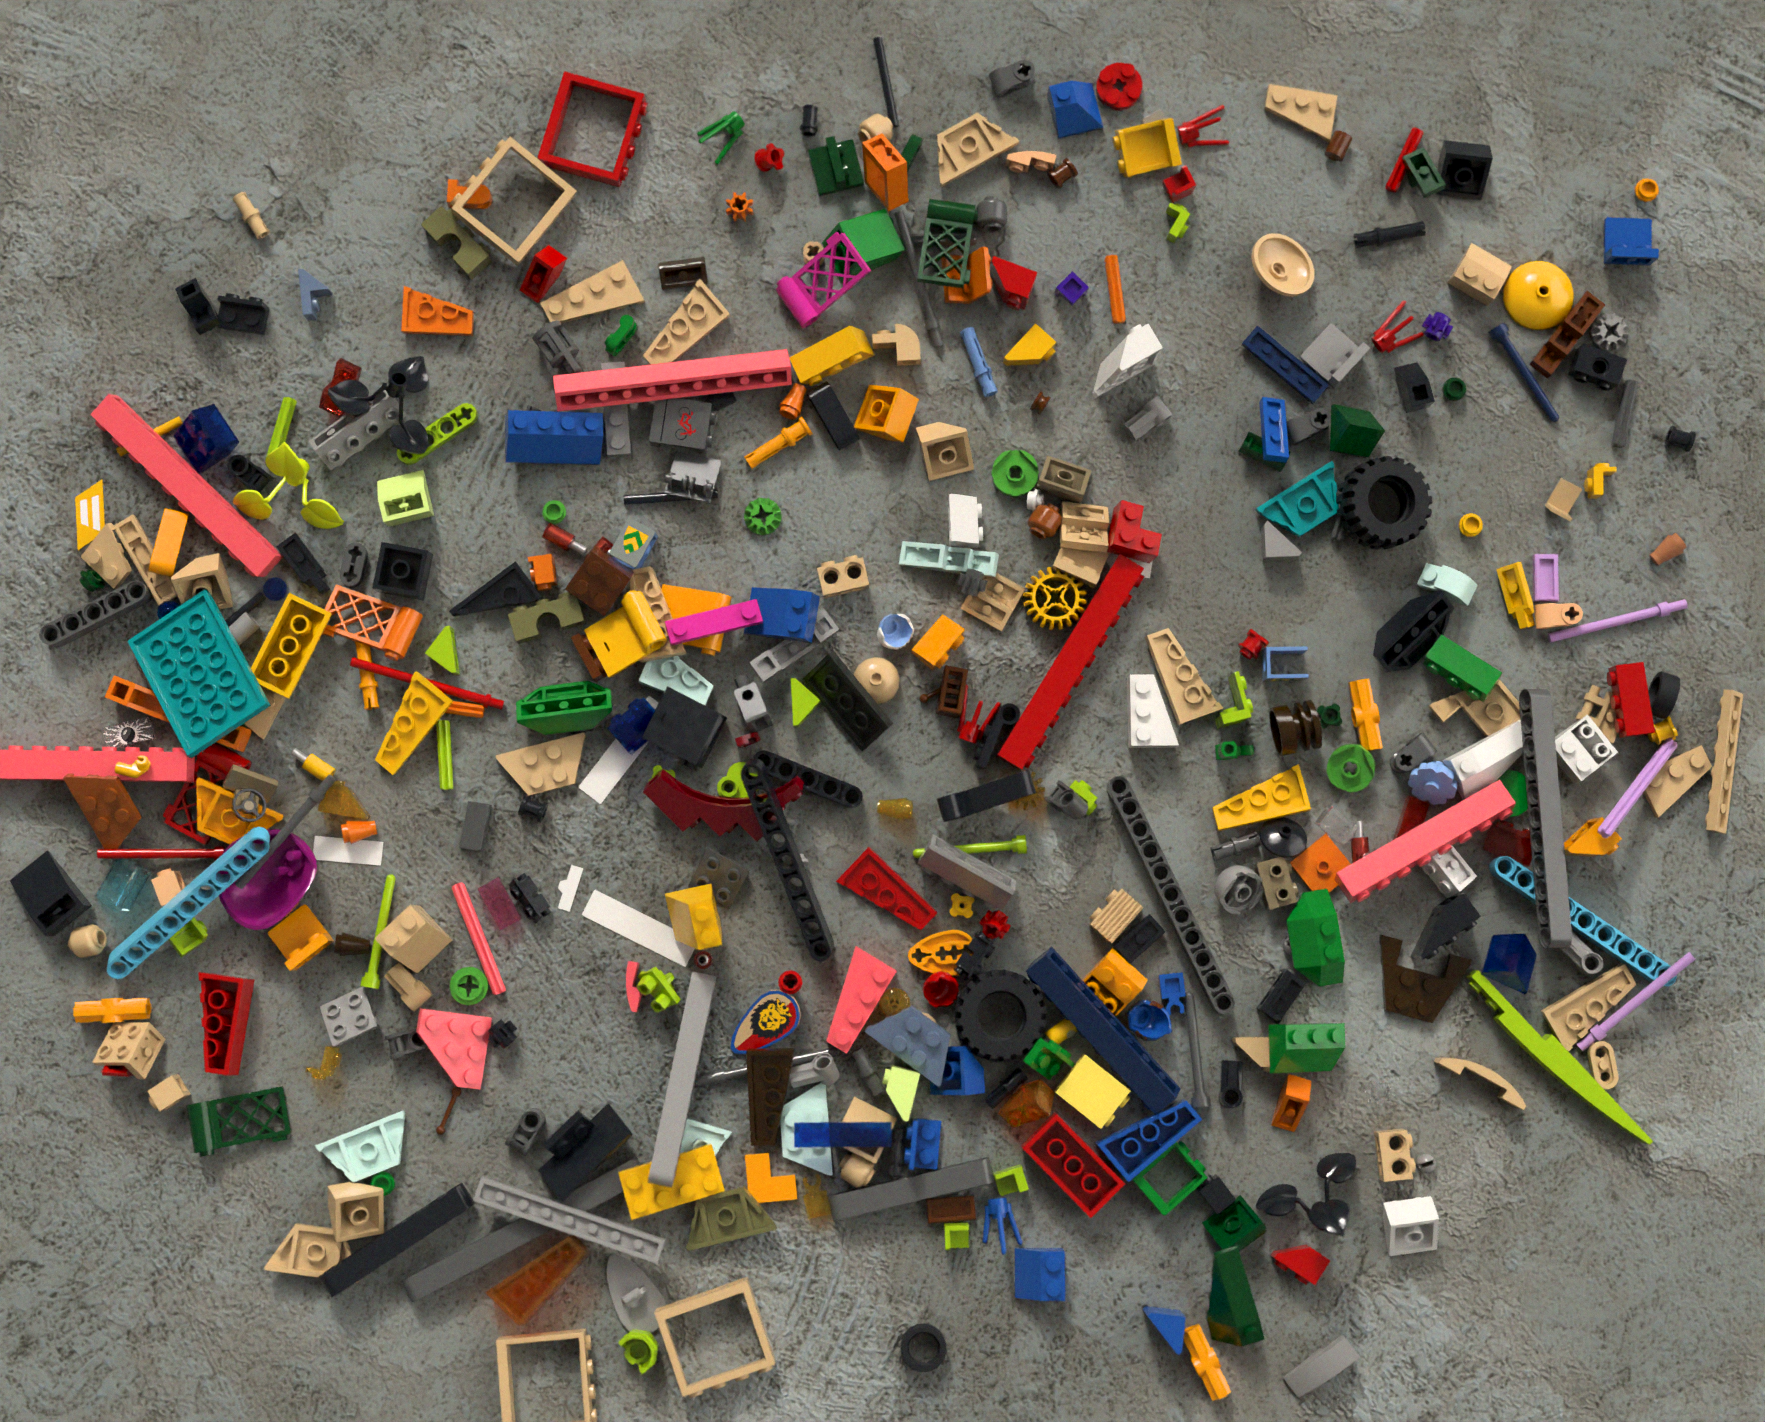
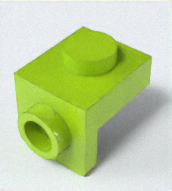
M1170 203L1166 213L1174 217L1176 221L1166 239L1175 243L1178 237L1182 239L1188 229V226L1185 224L1191 213L1187 212V209L1181 204L1176 203L1174 205Z
M1074 780L1069 788L1075 791L1088 804L1086 814L1089 816L1097 807L1095 801L1098 797L1090 792L1092 787L1086 782Z
M193 917L170 937L168 941L182 958L206 941L208 930L202 921H197Z

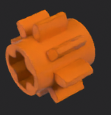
M734 192L731 200L726 199V204L730 206V208L726 209V214H733L734 222L737 219H743L746 222V216L748 214L753 215V210L749 208L754 204L753 199L747 200L745 192L742 195H737ZM740 204L743 207V209L739 210L738 207H736V205Z

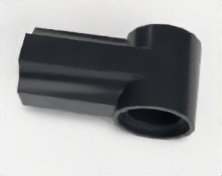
M1221 1060V1081L1218 1098L1220 1104L1225 1108H1236L1242 1102L1243 1062ZM1229 1090L1233 1091L1237 1097L1233 1104H1228L1225 1101V1093Z

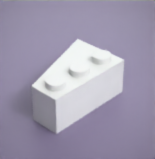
M1154 674L1129 675L1127 677L1128 748H1176L1179 746Z

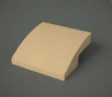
M1062 501L1060 547L1106 553L1108 549V507Z
M996 572V577H983L984 580L988 581L985 591H979L978 596L968 595L961 609L1002 631L1026 588Z

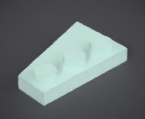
M678 656L646 662L638 681L640 684L664 693L668 686L705 706L713 690V685L693 668L686 665Z
M687 1118L680 1153L712 1144L714 1154L716 1155L732 1132Z

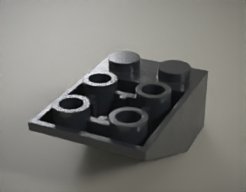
M49 850L10 880L29 916L45 936H55L92 906Z
M1457 893L1450 898H1446L1433 908L1411 954L1413 959L1423 960L1426 958L1429 960L1439 952L1437 948L1444 944L1448 946L1457 940L1458 936L1456 934L1463 930L1467 932L1478 924L1476 920L1481 915L1464 893Z

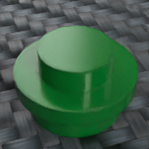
M382 1171L372 1177L370 1186L382 1188L383 1196H386L394 1190L395 1180L390 1173Z

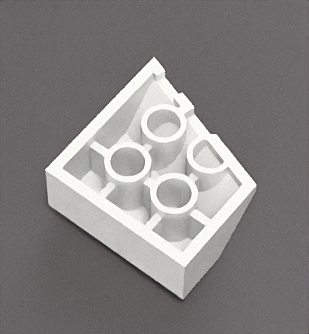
M1139 324L1128 331L1129 335L1100 364L1093 391L1094 398L1101 396L1155 365L1163 347L1149 324L1143 327Z

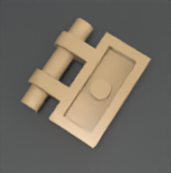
M1592 685L1589 693L1585 694L1583 699L1585 703L1581 712H1578L1576 720L1579 721L1586 715H1589L1609 742L1614 744L1618 733H1616L1614 728L1615 710L1612 709L1610 702L1612 692H1606L1603 699L1598 697L1601 688ZM1594 705L1600 707L1596 718L1590 716Z

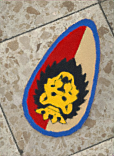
M770 990L762 994L751 1005L737 1025L732 1036L731 1050L736 1054H746L747 1049L767 1048L791 1034L799 1025L801 1017L800 1007L796 999L781 990Z

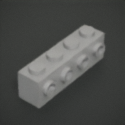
M386 390L380 393L373 401H368L369 409L366 413L361 415L347 413L309 440L314 451L330 470L341 466L354 453L362 451L365 445L381 437L387 429L399 424V403L395 398L390 397ZM403 410V418H404L405 416H407V414H406L405 411Z

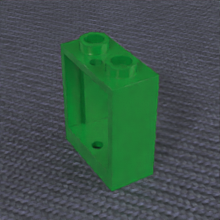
M1182 1141L1175 1142L1132 1179L1163 1216L1167 1215L1208 1178L1204 1174L1207 1169L1198 1159L1193 1161L1189 1157L1188 1153L1190 1150ZM1174 1149L1196 1176L1168 1201L1164 1202L1143 1176Z

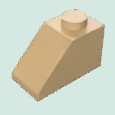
M1232 1037V1042L1259 1067H1264V1071H1270L1269 1037Z

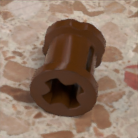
M1067 158L1063 159V163L1056 169L1047 172L1053 185L1059 189L1072 176L1076 177L1078 175L1077 169Z

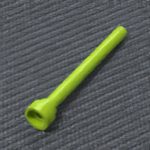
M1016 835V838H1012V841L955 845V847L968 854L1013 850V852L1018 854H1027L1026 835ZM925 848L915 849L913 856L920 858Z
M392 874L386 877L375 937L387 926L396 880ZM375 939L368 972H365V976L361 978L360 986L379 989L381 980L377 972L382 946Z

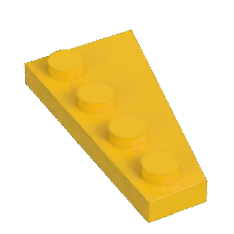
M417 671L412 676L410 686L402 698L403 701L400 708L396 712L391 728L387 732L375 758V761L392 775L399 771L454 702Z
M1299 764L1212 807L1218 832L1311 810Z

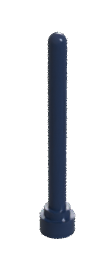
M1505 322L1489 331L1488 333L1493 340L1496 339L1497 343L1500 342L1550 421L1557 422L1559 415L1509 339V328Z

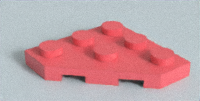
M420 1008L416 1033L424 1041L439 1065L445 1070L454 1086L481 1090L488 1046L487 1039L489 1038L488 1030L491 1027L492 1018Z

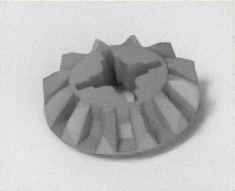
M1615 313L1604 314L1594 321L1591 328V336L1594 343L1601 349L1608 351L1616 350L1622 347L1629 337V326L1624 322V318L1616 316ZM1612 326H1616L1614 330V334L1616 336L1610 335L1605 338V335L1608 331L1606 327L1611 328Z

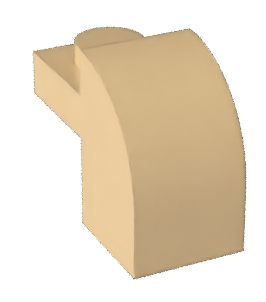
M895 324V333H891L889 330L877 331V334H872L873 349L896 348L897 366L920 365V343L916 333L911 328L902 324Z

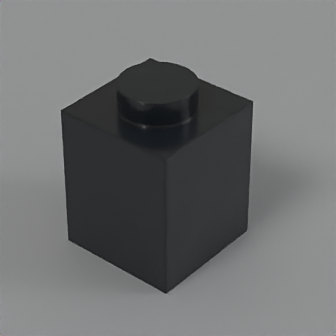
M1209 1174L1207 1175L1208 1178L1200 1184L1201 1186L1197 1190L1211 1209L1218 1215L1232 1204L1236 1198L1216 1174L1211 1176Z

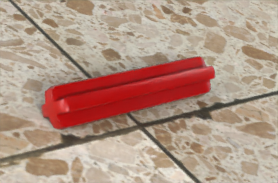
M1414 127L1410 131L1385 186L1386 190L1396 193L1406 173L1402 158L1416 151L1423 136L1422 130Z

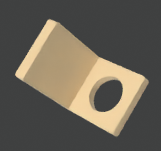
M1561 478L1545 506L1551 512L1571 521L1572 517L1568 513L1581 493L1582 488Z

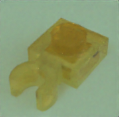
M816 1174L817 1182L814 1185L808 1183L807 1176L803 1178V1185L809 1190L808 1194H803L808 1219L832 1214L827 1189L819 1190L821 1185V1176L819 1174Z

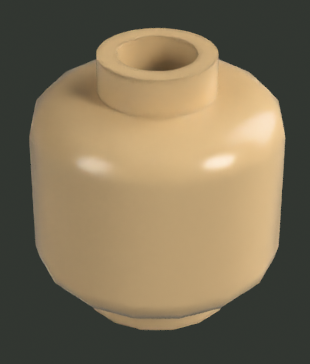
M874 114L859 125L858 137L862 143L882 133L889 141L893 134V124L888 117Z
M93 924L73 929L68 940L69 949L80 958L100 954L107 943L105 932Z
M855 1153L851 1156L846 1154L839 1164L842 1168L840 1172L841 1178L855 1188H859L862 1185L866 1187L876 1172L873 1169V1162Z

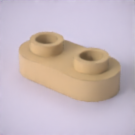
M1595 1041L1587 1050L1591 1075L1603 1089H1611L1618 1083L1619 1079L1614 1050L1605 1041ZM1599 1048L1603 1052L1601 1057L1596 1055V1050ZM1603 1072L1607 1074V1079L1605 1081L1601 1080V1074Z

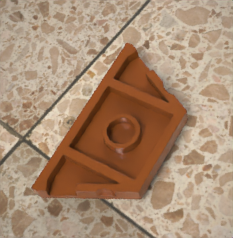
M67 774L63 779L103 848L118 849L142 818L119 776L107 775L100 777L88 774L85 777Z

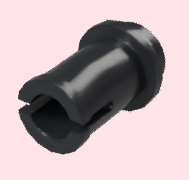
M803 106V120L799 129L804 136H815V132L818 131L816 126L817 106Z

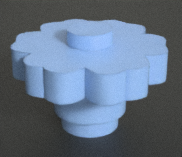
M1432 761L1421 763L1419 768L1412 769L1408 785L1412 787V794L1420 801L1428 800L1431 804L1437 805L1445 804L1447 799L1455 797L1458 782L1454 780V772L1449 770L1443 762Z

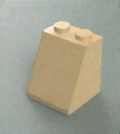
M409 905L374 938L391 957L416 973H419L452 941L421 906Z

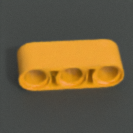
M168 508L164 509L148 572L168 577L173 576L189 514Z

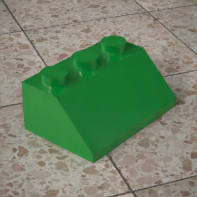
M1345 1023L1268 1025L1270 1073L1332 1071L1345 1049Z

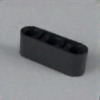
M828 381L806 392L839 451L860 440L857 431Z

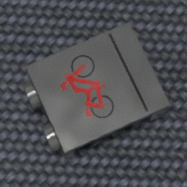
M677 398L656 400L649 443L654 447H660L661 444L700 449L701 453L706 454L707 447H712L713 434H710V427L715 425L717 411H713L712 403Z

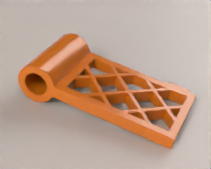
M336 584L324 610L332 613V615L338 613L341 623L334 626L327 625L323 635L332 638L335 634L384 651L385 657L398 661V659H404L423 615L412 608L399 607ZM343 593L349 595L351 602L338 607L336 600L339 594ZM365 601L371 604L372 610L359 614L356 605ZM354 607L357 616L344 621L341 611ZM385 609L394 611L390 619L381 622L378 612ZM375 614L378 624L365 628L362 619ZM357 621L360 622L362 631L354 634L348 632L347 625ZM381 628L383 635L380 642L370 640L368 633Z

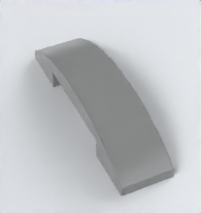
M824 611L816 618L812 643L784 640L772 649H768L749 664L761 681L765 682L814 650L838 632L839 628L828 613Z

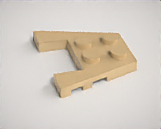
M1499 680L1484 703L1480 700H1473L1466 694V691H1462L1428 706L1441 723L1459 708H1462L1486 737L1520 720L1519 701L1501 680Z

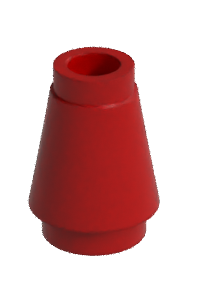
M785 971L779 977V988L784 993L790 995L797 993L802 987V978L795 971ZM793 983L794 985L793 988H788L786 984Z

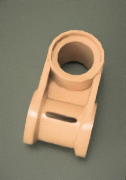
M1575 603L1534 605L1536 629L1571 626L1578 623L1583 617L1581 607ZM1565 612L1573 613L1574 617L1565 616Z

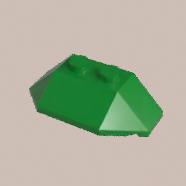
M590 681L542 686L528 694L524 699L516 702L517 723L544 735L593 729L612 712L611 689L603 688Z
M1328 889L1303 892L1286 919L1293 967L1319 987L1343 983L1345 960L1337 913Z

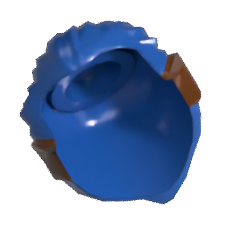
M1141 1000L1129 1008L1127 1012L1129 1028L1138 1038L1145 1041H1156L1172 1032L1169 1014L1162 1004L1156 1001Z

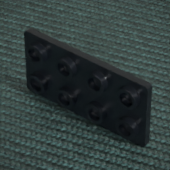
M609 1104L591 1120L578 1110L543 1143L546 1149L554 1156L539 1169V1172L558 1199L563 1202L615 1153L633 1133Z

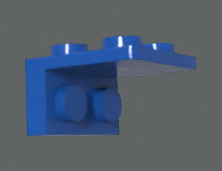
M1605 218L1604 264L1651 265L1659 258V249L1652 248L1651 219Z
M912 1118V1123H907L906 1139L910 1140V1148L905 1147L904 1164H908L909 1170H914V1167L937 1170L941 1120Z

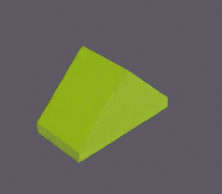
M445 626L425 654L455 676L460 675L454 628Z
M791 678L793 727L797 728L816 709L821 701L796 678Z

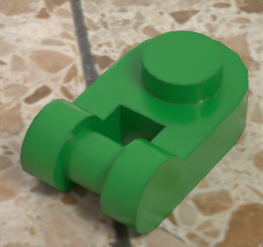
M623 315L620 318V327L614 334H610L605 341V351L613 357L622 351L637 331V324L630 315Z

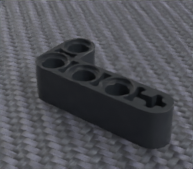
M1026 770L962 792L943 796L936 800L943 822H947L1035 794L1036 790L1030 771Z

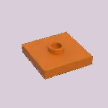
M1327 834L1321 836L1290 861L1291 867L1310 891L1327 888L1328 892H1331L1338 886L1335 881L1336 873L1351 865Z

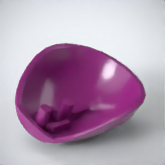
M279 829L267 830L270 834V842L279 833ZM291 833L243 889L238 888L235 885V881L219 895V899L226 912L237 923L253 930L267 929L281 921L297 907L315 878L317 863L314 853L300 837ZM239 838L238 840H236V841H234L233 843H231V844L224 850L223 854H224L229 848H231L237 841H239L241 838ZM262 840L253 841L256 844L264 843ZM237 855V856H236V858H238V859H245V858H246V857L243 856V855ZM224 870L218 872L222 875L228 874V872Z

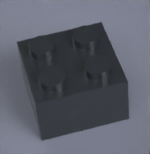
M382 542L372 588L379 593L424 601L433 554L428 550Z

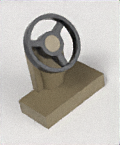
M234 764L223 782V788L234 791L232 810L235 816L244 822H255L264 815L266 803H269L278 787V780ZM259 800L263 806L261 814L258 813ZM237 810L242 811L244 814L253 815L256 818H244L238 813Z

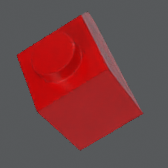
M550 245L539 251L533 257L520 291L535 302H541L560 276L567 257Z

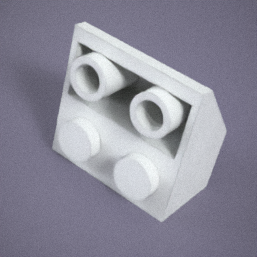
M1586 715L1555 737L1557 764L1573 783L1583 781L1618 753L1589 715Z

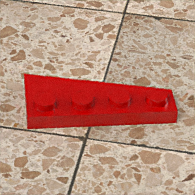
M868 847L836 881L919 930H922L938 913L871 847Z

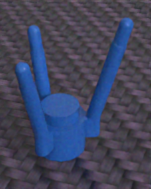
M1007 1197L988 1199V1205L984 1206L983 1243H987L990 1216L992 1214V1219H997L1001 1252L1005 1255L1006 1243L1003 1218L1006 1217V1212L1017 1243L1022 1245L1020 1233L1012 1213L1011 1203H1007Z

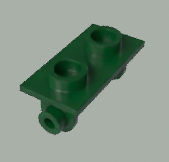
M1250 431L1238 451L1279 472L1283 470L1286 464L1263 460L1262 437Z

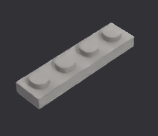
M625 362L601 363L602 370L626 367ZM628 404L604 406L608 457L632 455Z

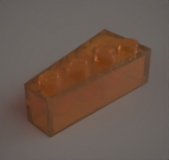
M568 1236L485 1293L518 1326L526 1325L587 1259L592 1251L576 1236Z

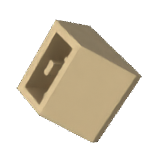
M854 1096L832 1142L876 1164L897 1118Z

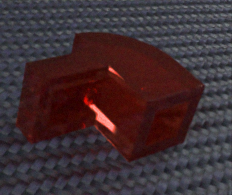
M340 358L336 362L332 381L323 389L319 408L340 418L345 412L332 402L328 389L346 380L359 381L362 368Z

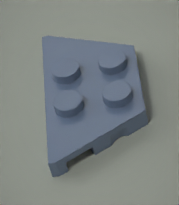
M913 1006L903 1009L900 1013L890 1015L881 1022L867 1026L865 1029L867 1034L938 1087L941 1085L950 1033Z

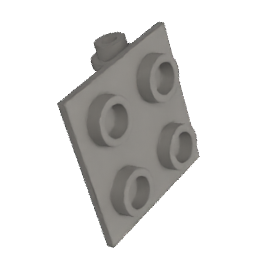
M360 987L320 1006L333 1047L339 1044L343 1045L344 1042L352 1038L356 1039L357 1036H362L363 1033L372 1029L375 1030L380 1025L378 1018L373 1015L364 987Z

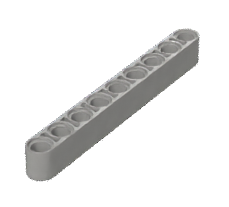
M692 972L648 1183L672 1187L674 1183L715 989L716 976Z

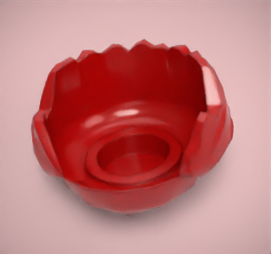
M938 971L927 978L923 984L922 991L928 1003L933 1007L950 1006L954 1003V1000H957L959 984L951 974Z

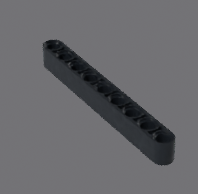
M750 759L741 769V779L810 955L816 961H825L830 957L834 948L832 935L766 766L760 759ZM748 767H755L759 775H750ZM762 789L766 791L768 797L760 798L756 790ZM765 812H773L776 820L767 819ZM774 834H781L785 841L777 842L774 839ZM782 857H791L793 864H786ZM798 878L802 885H793L791 879ZM807 900L811 907L804 908L800 905L799 901ZM809 922H815V923H817L818 926H819V929H817V930L811 929V928L808 926V923H809ZM824 944L828 950L820 951L816 945Z

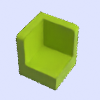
M1020 1164L993 1173L1000 1196L1016 1191L1023 1192L1029 1190Z
M968 1222L944 1223L945 1250H950V1248H969Z

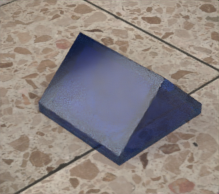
M1526 934L1493 935L1481 975L1526 994L1537 957Z

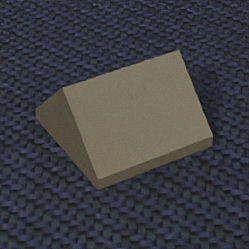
M1047 455L1036 489L1073 503H1081L1092 470Z

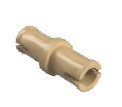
M245 192L235 195L232 200L242 213L243 221L249 224L257 239L266 237L270 231L260 218L261 213L259 210L254 208Z

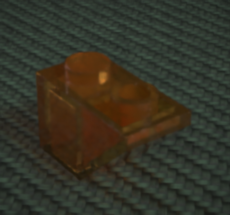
M1041 1079L1024 1084L999 1110L998 1115L1013 1128L1050 1116L1055 1092Z

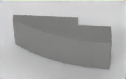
M1340 1335L1324 1349L1320 1348L1283 1378L1299 1398L1337 1375L1359 1359L1360 1356L1343 1335Z

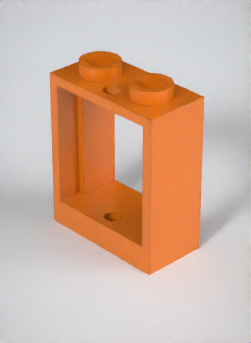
M882 133L862 142L865 184L888 211L909 202L907 161Z

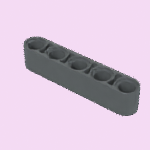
M131 581L44 625L39 633L40 640L46 645L55 648L62 647L149 603L153 595L146 584L140 581ZM142 587V596L140 598H136V589ZM121 598V606L118 609H114V601ZM96 609H100L99 618L93 620V612ZM78 619L79 626L76 630L72 631L71 624L74 620ZM56 630L58 636L56 640L51 642L50 634Z

